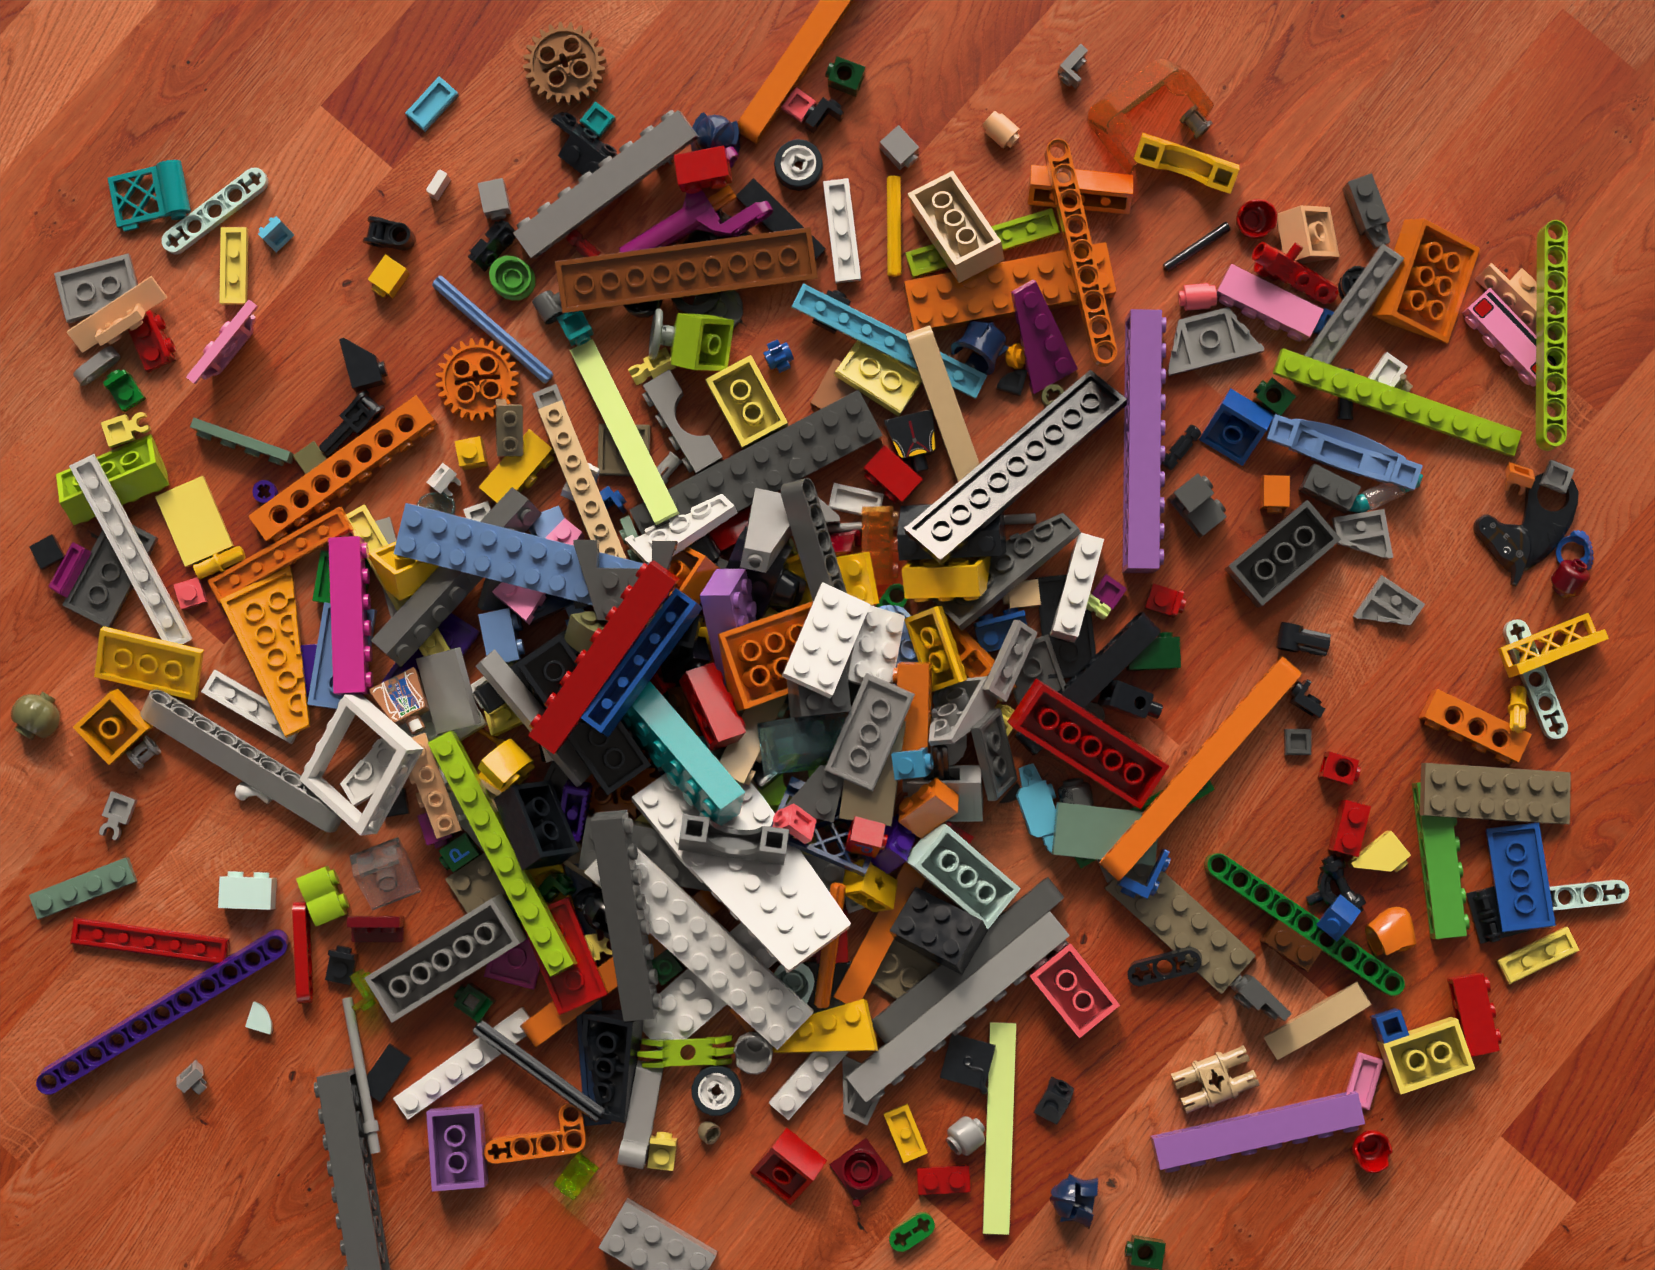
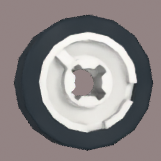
M796 139L788 141L776 153L774 162L776 176L781 184L790 190L802 191L811 188L818 182L822 174L823 161L821 153L815 145L807 140ZM801 161L803 163L802 170L795 167L794 163Z
M711 1065L702 1069L695 1077L692 1085V1098L695 1105L703 1113L711 1116H722L731 1112L738 1104L741 1096V1083L737 1074L723 1065ZM715 1085H719L722 1090L719 1095L712 1093V1088Z

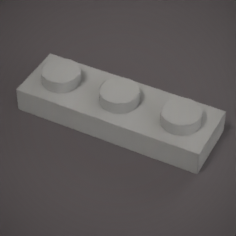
M1013 620L982 688L984 691L1000 701L1007 702L1038 632L1020 620Z

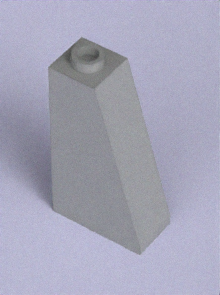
M755 488L740 568L766 573L791 537L792 530L781 493Z

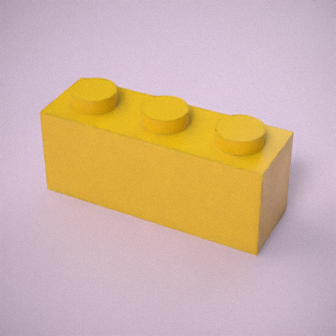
M528 429L523 435V455L505 456L479 488L496 503L512 487L519 493L525 487L529 489L537 480L536 474L541 468L546 469L553 462L554 457L552 455L555 451L533 431Z

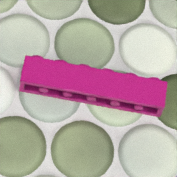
M360 536L328 538L333 694L338 696L370 694L369 688L373 687V673L369 672V662H372L373 653L372 647L368 646V636L372 634L371 621L367 620V610L371 608L370 595L366 594V584L370 583V572L368 568L365 569V558H369V546Z

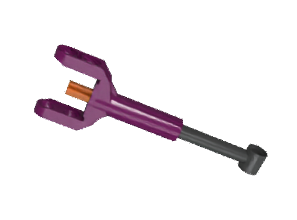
M733 146L726 148L730 168L733 167L739 158V154ZM729 185L708 199L702 189L698 193H686L682 209L621 246L619 252L672 246L695 230L709 232L714 236L722 238L738 237L768 218L773 213V208L768 201L755 202L722 223L716 211L737 199ZM551 290L545 291L536 296L532 301L546 325L558 321L556 317L564 314L562 313L559 292L554 295Z

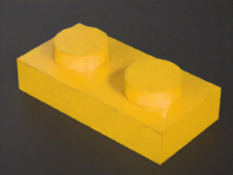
M908 1103L883 1113L903 1163L928 1153Z

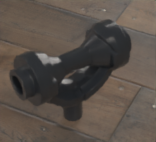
M1332 854L1322 859L1323 865L1319 867L1321 872L1317 881L1319 891L1306 897L1310 906L1323 900L1326 905L1331 906L1338 896L1332 892L1330 887L1332 879L1339 888L1341 895L1362 912L1364 910L1362 906L1366 904V901L1361 894H1357L1350 889L1344 877L1346 861L1343 856L1337 857L1336 854Z

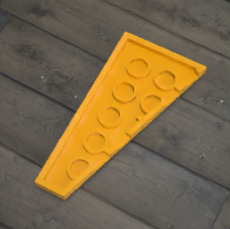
M289 566L220 599L286 738L310 727L292 567Z

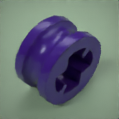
M261 480L254 485L252 493L257 501L265 504L278 495V490L273 483ZM267 486H270V497L263 496V499H261V487L267 488Z

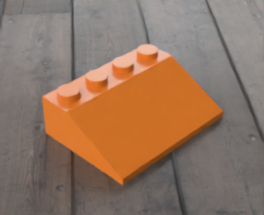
M1424 218L1404 219L1394 249L1396 253L1404 257V260L1380 292L1372 315L1393 326L1448 344L1480 248Z
M813 601L717 634L726 686L734 699L736 711L744 710L788 694L787 679L782 677V674Z

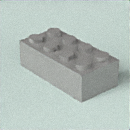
M629 1198L625 1201L599 1246V1249L635 1270H708L717 1255L715 1249Z

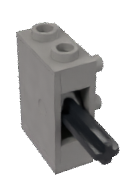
M933 745L934 767L930 769L931 773L926 777L903 779V792H908V796H904V799L916 793L922 785L928 784L937 778L959 794L958 813L945 822L983 821V786L980 766L949 765L947 745Z

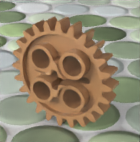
M559 22L558 29L556 30L550 24L548 33L540 29L541 38L532 37L535 46H526L531 54L523 56L524 60L529 62L523 65L524 71L530 72L525 77L527 81H533L530 85L531 89L539 88L537 94L540 98L547 94L546 100L548 103L553 98H556L558 106H560L563 99H566L568 106H571L573 98L580 104L581 95L589 99L588 90L591 89L597 92L598 89L595 82L603 83V78L598 74L606 73L605 67L601 66V64L606 63V58L600 56L604 53L603 47H597L599 44L598 38L590 40L592 32L589 30L583 34L582 25L574 30L572 22L569 23L567 29L563 27L562 22ZM571 43L579 45L575 52L566 51V47ZM547 52L555 54L551 61H544L542 57ZM582 55H586L585 59H581L580 57ZM563 60H566L568 63L567 68L563 67L561 63ZM583 66L588 69L587 73L583 76L575 74V70L578 67ZM545 69H550L547 73H544ZM555 76L564 77L563 82L559 85L551 83L552 78Z

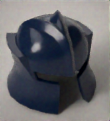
M704 112L701 113L692 127L699 136L697 140L691 143L692 151L725 146V148L733 146L737 153H739L740 138L737 121L731 122L721 115L707 116Z
M970 321L963 337L951 345V354H957L964 347L974 350L980 355L974 352L971 353L965 364L986 375H990L995 370L997 358L1006 352L1009 347L1005 345L1006 337L1004 333L994 326V322Z
M1069 1174L1068 1178L1063 1179L1052 1188L1050 1202L1054 1206L1056 1213L1061 1217L1060 1222L1075 1221L1090 1229L1094 1214H1092L1095 1196H1098V1178L1083 1180Z

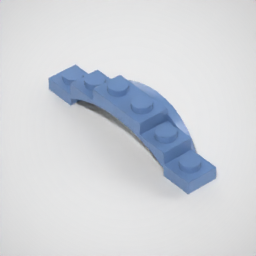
M1275 414L1266 440L1288 447V450L1311 457V460L1357 476L1362 475L1385 484L1391 483L1411 491L1415 490L1423 465L1409 461L1403 455L1365 436L1337 426L1310 420H1291Z

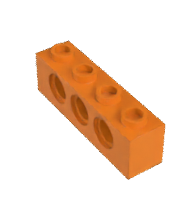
M1439 689L1431 691L1419 716L1420 719L1425 721L1424 725L1435 731H1439V728L1449 732L1447 735L1449 738L1458 742H1462L1464 739L1472 743V749L1484 754L1486 751H1489L1496 755L1494 759L1506 765H1509L1510 762L1517 763L1520 761L1532 735L1522 730V733L1511 731L1510 723ZM1448 710L1453 711L1456 715V720L1453 724H1449L1445 719V714ZM1472 721L1479 725L1477 735H1472L1469 731V724ZM1496 732L1503 738V742L1499 747L1495 746L1492 741V737Z

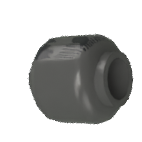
M1083 778L1064 780L1063 785L1058 788L1060 803L1094 805L1091 785L1088 782H1084Z

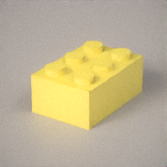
M751 355L706 379L707 386L742 450L788 427L785 416Z
M1448 1017L1408 1031V1036L1385 1044L1377 1042L1394 1092L1398 1094H1404L1475 1069L1457 1018Z

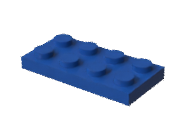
M1539 823L1486 829L1501 933L1555 927Z

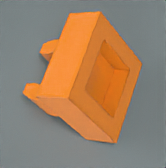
M1511 462L1508 463L1505 470V490L1509 491L1512 484L1520 485L1518 495H1522L1525 492V487L1532 488L1535 481L1534 471Z

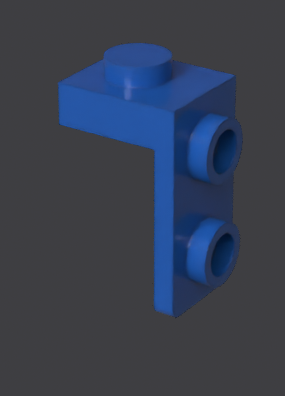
M1166 849L1161 850L1145 886L1124 876L1116 884L1122 887L1120 892L1132 898H1135L1136 894L1148 899L1149 895L1154 896L1160 884L1157 881L1160 871L1165 872L1171 861V858L1168 857L1170 851Z

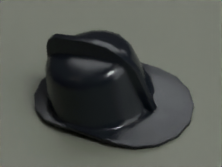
M788 562L785 563L779 574L774 592L766 604L761 618H763L770 607L789 610L799 605L803 598L807 585L806 581L789 570Z

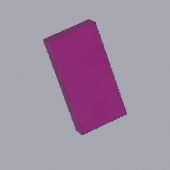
M73 542L49 584V588L68 598L92 552Z

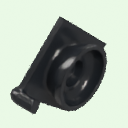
M952 1033L940 1078L979 1088L981 1094H987L988 1088L985 1085L996 1045L961 1035L954 1036Z

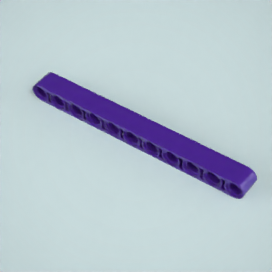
M276 929L268 932L222 962L215 964L46 1066L37 1078L36 1086L38 1090L45 1095L56 1093L278 959L285 953L288 947V935L284 931ZM274 938L279 939L283 947L274 949L270 946L269 941ZM250 952L257 953L260 956V961H249L247 954ZM226 966H233L237 969L238 974L234 976L227 975L224 968ZM205 979L212 980L215 988H204L202 981ZM188 993L192 996L193 1001L190 1003L182 1002L179 995ZM166 1007L170 1015L166 1017L159 1015L157 1008ZM137 1020L144 1021L147 1029H137L134 1022ZM112 1035H122L125 1042L121 1044L114 1042ZM98 1048L102 1056H92L89 1049ZM67 1062H76L79 1070H70ZM44 1076H53L57 1083L48 1084Z

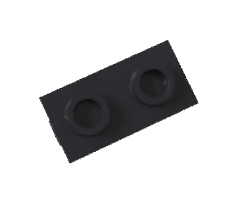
M503 219L499 222L495 221L493 226L485 233V236L490 241L486 243L483 239H480L469 250L468 258L485 272L502 252L513 243L516 238L513 234L515 230Z

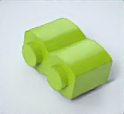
M325 866L296 878L316 927L348 914L349 902L344 893L340 894L337 888V884L340 881L334 869L330 870L329 866Z

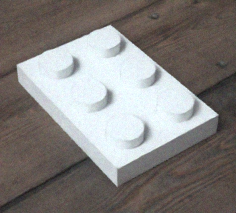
M870 605L846 662L848 682L861 685L865 674L869 673L893 684V669L896 668L905 615Z

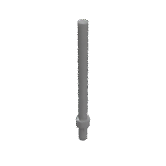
M348 997L342 999L365 1122L362 1123L363 1132L367 1134L370 1154H376L381 1152L377 1131L380 1130L378 1120L374 1118L353 998Z

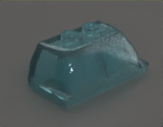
M849 712L793 717L757 723L764 776L816 770L820 765L826 766Z

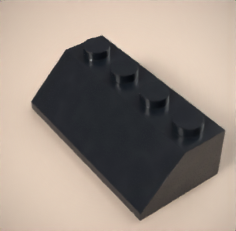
M932 504L901 506L897 531L899 561L934 559L907 536L904 529ZM1004 511L950 558L1001 556L1006 553Z

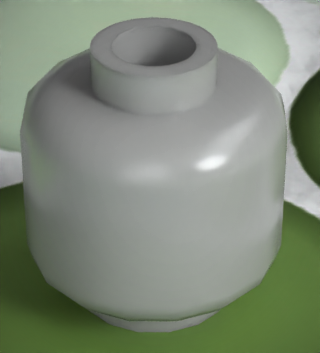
M963 1116L948 1128L946 1142L957 1155L969 1156L985 1142L983 1133L985 1127L977 1118L971 1119L970 1117Z

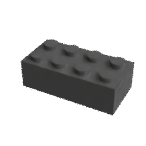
M1306 500L1224 570L1252 603L1259 608L1331 549L1341 538L1312 504Z

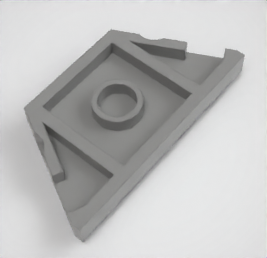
M1229 307L1180 319L1177 322L1167 375L1172 376L1262 353L1265 350L1263 345L1259 344L1249 333L1250 331L1247 327L1237 320V316Z

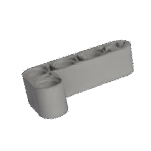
M638 1060L617 1165L644 1169L664 1068H644L641 1062L645 1061Z

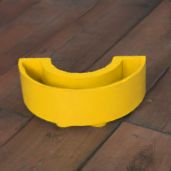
M508 739L481 760L478 769L481 771L479 777L499 791L504 792L510 786L517 783L522 784L531 775L530 772L535 768L533 765L534 761L512 739Z

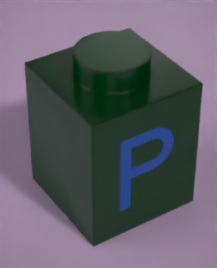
M467 833L462 834L439 850L442 855L439 857L441 864L447 871L451 869L452 872L458 871L482 855Z

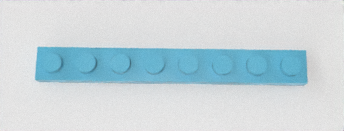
M804 283L802 284L791 308L918 370L906 334ZM940 352L952 388L976 399L987 375Z

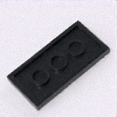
M1067 574L1035 578L1038 579L1041 605L1038 607L1041 635H1049L1063 678H1072L1096 655L1092 614L1088 609L1085 610L1079 636L1075 643L1050 636ZM1056 674L1048 675V679L1058 678Z

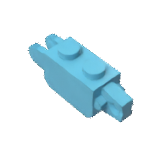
M1034 763L1018 768L1022 788L1018 790L1016 797L1029 834L1036 838L1042 837L1047 851L1052 853L1056 815L1052 799H1055L1056 795L1052 784H1047L1046 780L1042 781Z

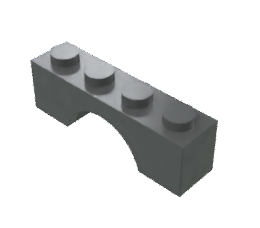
M683 814L678 850L784 865L789 829L761 826L752 830H738L721 826L708 817Z

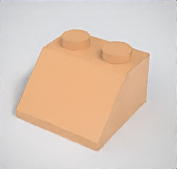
M1300 205L1278 213L1277 230L1280 234L1281 251L1287 254L1296 242L1303 247V250L1295 259L1301 264L1340 257L1330 207Z

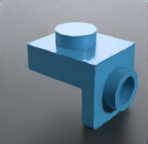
M927 747L919 750L893 752L891 754L895 780L926 777L931 773L930 769L934 767L933 756L931 753H928Z

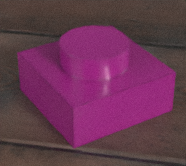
M1105 574L1092 595L1098 598L1101 604L1105 603L1113 610L1127 588Z

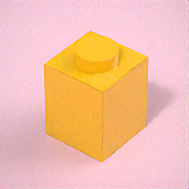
M385 254L368 280L373 285L371 290L383 298L385 295H388L393 299L410 273L405 267Z
M480 436L454 441L459 467L463 471L489 466L484 440Z

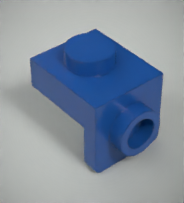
M607 486L602 491H599L606 509L616 504L623 514L627 512L623 506L627 501L618 490L613 492Z

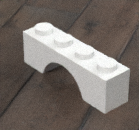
M1084 533L1076 537L1065 585L1056 610L1050 636L1073 643L1077 640L1104 539Z

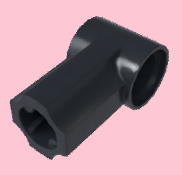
M1281 622L1276 648L1290 652L1301 651L1325 657L1329 650L1331 635L1307 630L1301 625Z

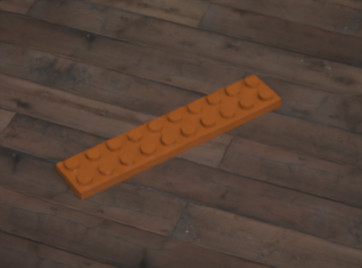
M811 227L555 261L562 313L818 278Z

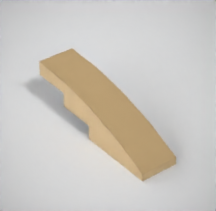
M1355 982L1313 1005L1311 1009L1289 1020L1287 1024L1266 1034L1264 1039L1276 1059L1279 1060L1369 1007L1371 1003L1359 983Z

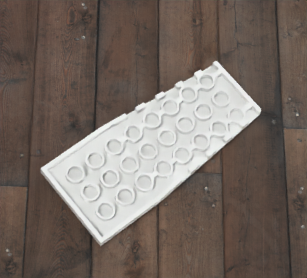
M719 748L711 751V753L720 761L725 750ZM665 773L632 796V802L677 858L701 883H704L712 891L711 894L719 902H723L730 910V914L744 924L754 939L757 938L767 949L766 951L785 967L787 973H790L850 928V921L799 849L787 844L784 865L678 850L683 814L700 816V812L695 806H690L685 801L683 792L678 786L674 787L668 781ZM752 783L750 785L744 784L742 789L745 791L741 812L723 826L738 830H752L761 826H771L775 813Z

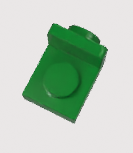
M125 369L111 372L107 376V380L103 382V385L109 389L123 412L128 411L146 399L132 375Z

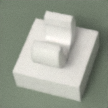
M444 463L439 466L426 482L440 494L444 492L448 496L453 495L448 490V485L451 482L459 486L461 485V481L455 477L457 473Z

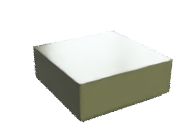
M315 441L293 455L305 474L327 459Z

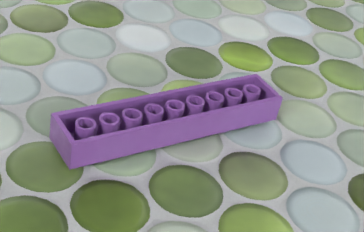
M1131 309L1125 318L1124 397L1127 399V405L1124 407L1122 573H1154L1159 569L1160 565L1164 564V549H1160V541L1164 538V523H1160L1161 513H1164L1165 501L1164 497H1160V490L1165 484V473L1160 472V465L1165 460V446H1161V438L1165 435V420H1161L1162 410H1165L1166 397L1165 394H1161L1162 384H1165L1166 369H1161V363L1166 357V343H1162L1163 333L1166 332V317H1162V310Z

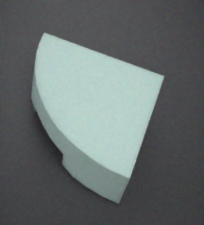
M254 1001L245 1027L266 1034H272L273 1022L268 1011L262 1004Z

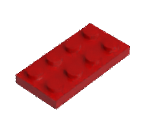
M570 897L547 906L578 964L556 976L550 977L526 932L559 1015L609 995Z

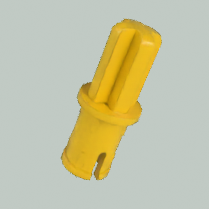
M236 546L221 554L214 553L212 558L193 565L194 571L200 580L218 571L223 572L225 568L245 560V552L241 546Z
M1514 686L1510 690L1511 698L1508 706L1511 731L1522 733V730L1526 728V715L1529 712V707L1526 704L1527 691L1523 686Z

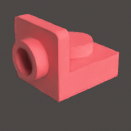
M794 803L779 809L775 813L773 827L789 829V834L804 844L812 841L816 824L814 817Z

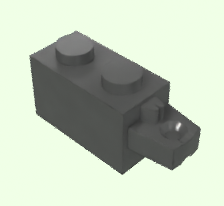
M1372 173L1348 181L1342 190L1359 235L1366 234L1374 249H1378L1381 244L1388 245L1390 238L1387 224L1390 219Z

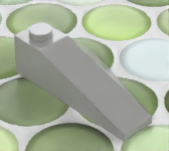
M987 676L967 678L966 681L936 690L933 695L934 709L931 711L933 722L930 724V746L954 744L970 732V728L995 707L998 702L997 698L982 689Z

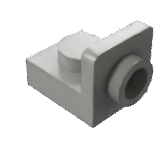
M1082 44L1065 59L1058 69L1060 80L1069 87L1072 85L1075 89L1080 85L1082 79L1073 70L1078 72L1087 62L1085 57L1088 50Z

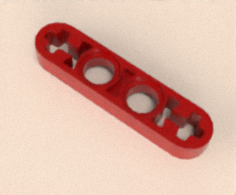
M305 901L293 902L292 919L296 998L298 1004L312 1003L314 993L310 913Z

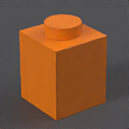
M1264 475L1260 478V509H1267L1268 514H1281L1282 510L1290 507V476Z

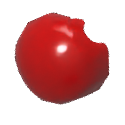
M1249 200L1239 208L1236 216V225L1240 232L1249 238L1264 237L1276 227L1278 213L1274 205L1266 200Z
M1365 1130L1356 1137L1352 1145V1154L1360 1168L1368 1173H1379L1388 1168V1158L1393 1153V1150L1386 1135L1378 1130Z

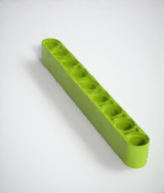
M1552 220L1540 229L1537 235L1536 444L1544 451H1551L1560 446L1567 437L1568 230L1565 223L1559 220ZM1548 230L1554 231L1557 239H1552L1548 234ZM1548 255L1555 257L1556 265L1550 263ZM1548 280H1552L1556 284V290L1549 287ZM1548 305L1555 308L1556 315L1549 313ZM1548 330L1554 332L1556 341L1548 337ZM1548 355L1555 359L1556 366L1549 364L1547 360ZM1547 381L1554 383L1556 387L1555 392L1547 387ZM1547 406L1555 410V417H1551L1548 414ZM1547 432L1554 434L1555 443L1548 440Z

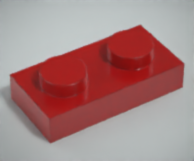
M969 1165L916 1167L918 1195L971 1192Z

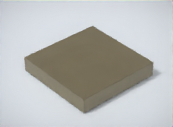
M599 424V476L632 477L607 425ZM636 425L650 454L651 426Z

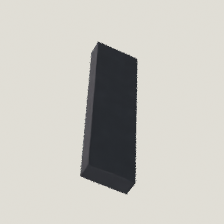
M754 178L736 195L737 199L746 208L755 202H769L773 208V213L761 223L770 232L804 228ZM812 235L816 261L826 251V248Z

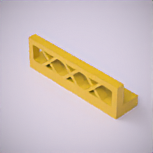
M1586 613L1497 650L1510 678L1609 638L1605 629L1596 632L1589 613ZM1580 621L1584 622L1588 635L1584 637L1573 633L1576 624ZM1555 631L1566 635L1561 646L1551 642ZM1533 640L1544 643L1542 652L1539 655L1530 651ZM1513 648L1522 652L1519 663L1514 665L1507 652Z

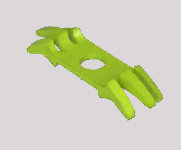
M732 1035L697 1039H641V1044L658 1046L663 1047V1049L638 1051L637 1057L663 1059V1061L641 1062L644 1068L691 1065L717 1066L732 1064V1058L712 1059V1056L734 1054L735 1047H712V1044L717 1045L732 1041ZM685 1045H692L695 1048V1055L689 1060L683 1059L680 1054L682 1047Z

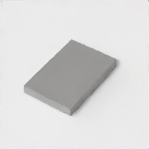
M129 254L54 273L65 319L68 324L85 320L138 285L131 255Z
M458 647L417 658L416 662L436 734L481 723L461 648Z

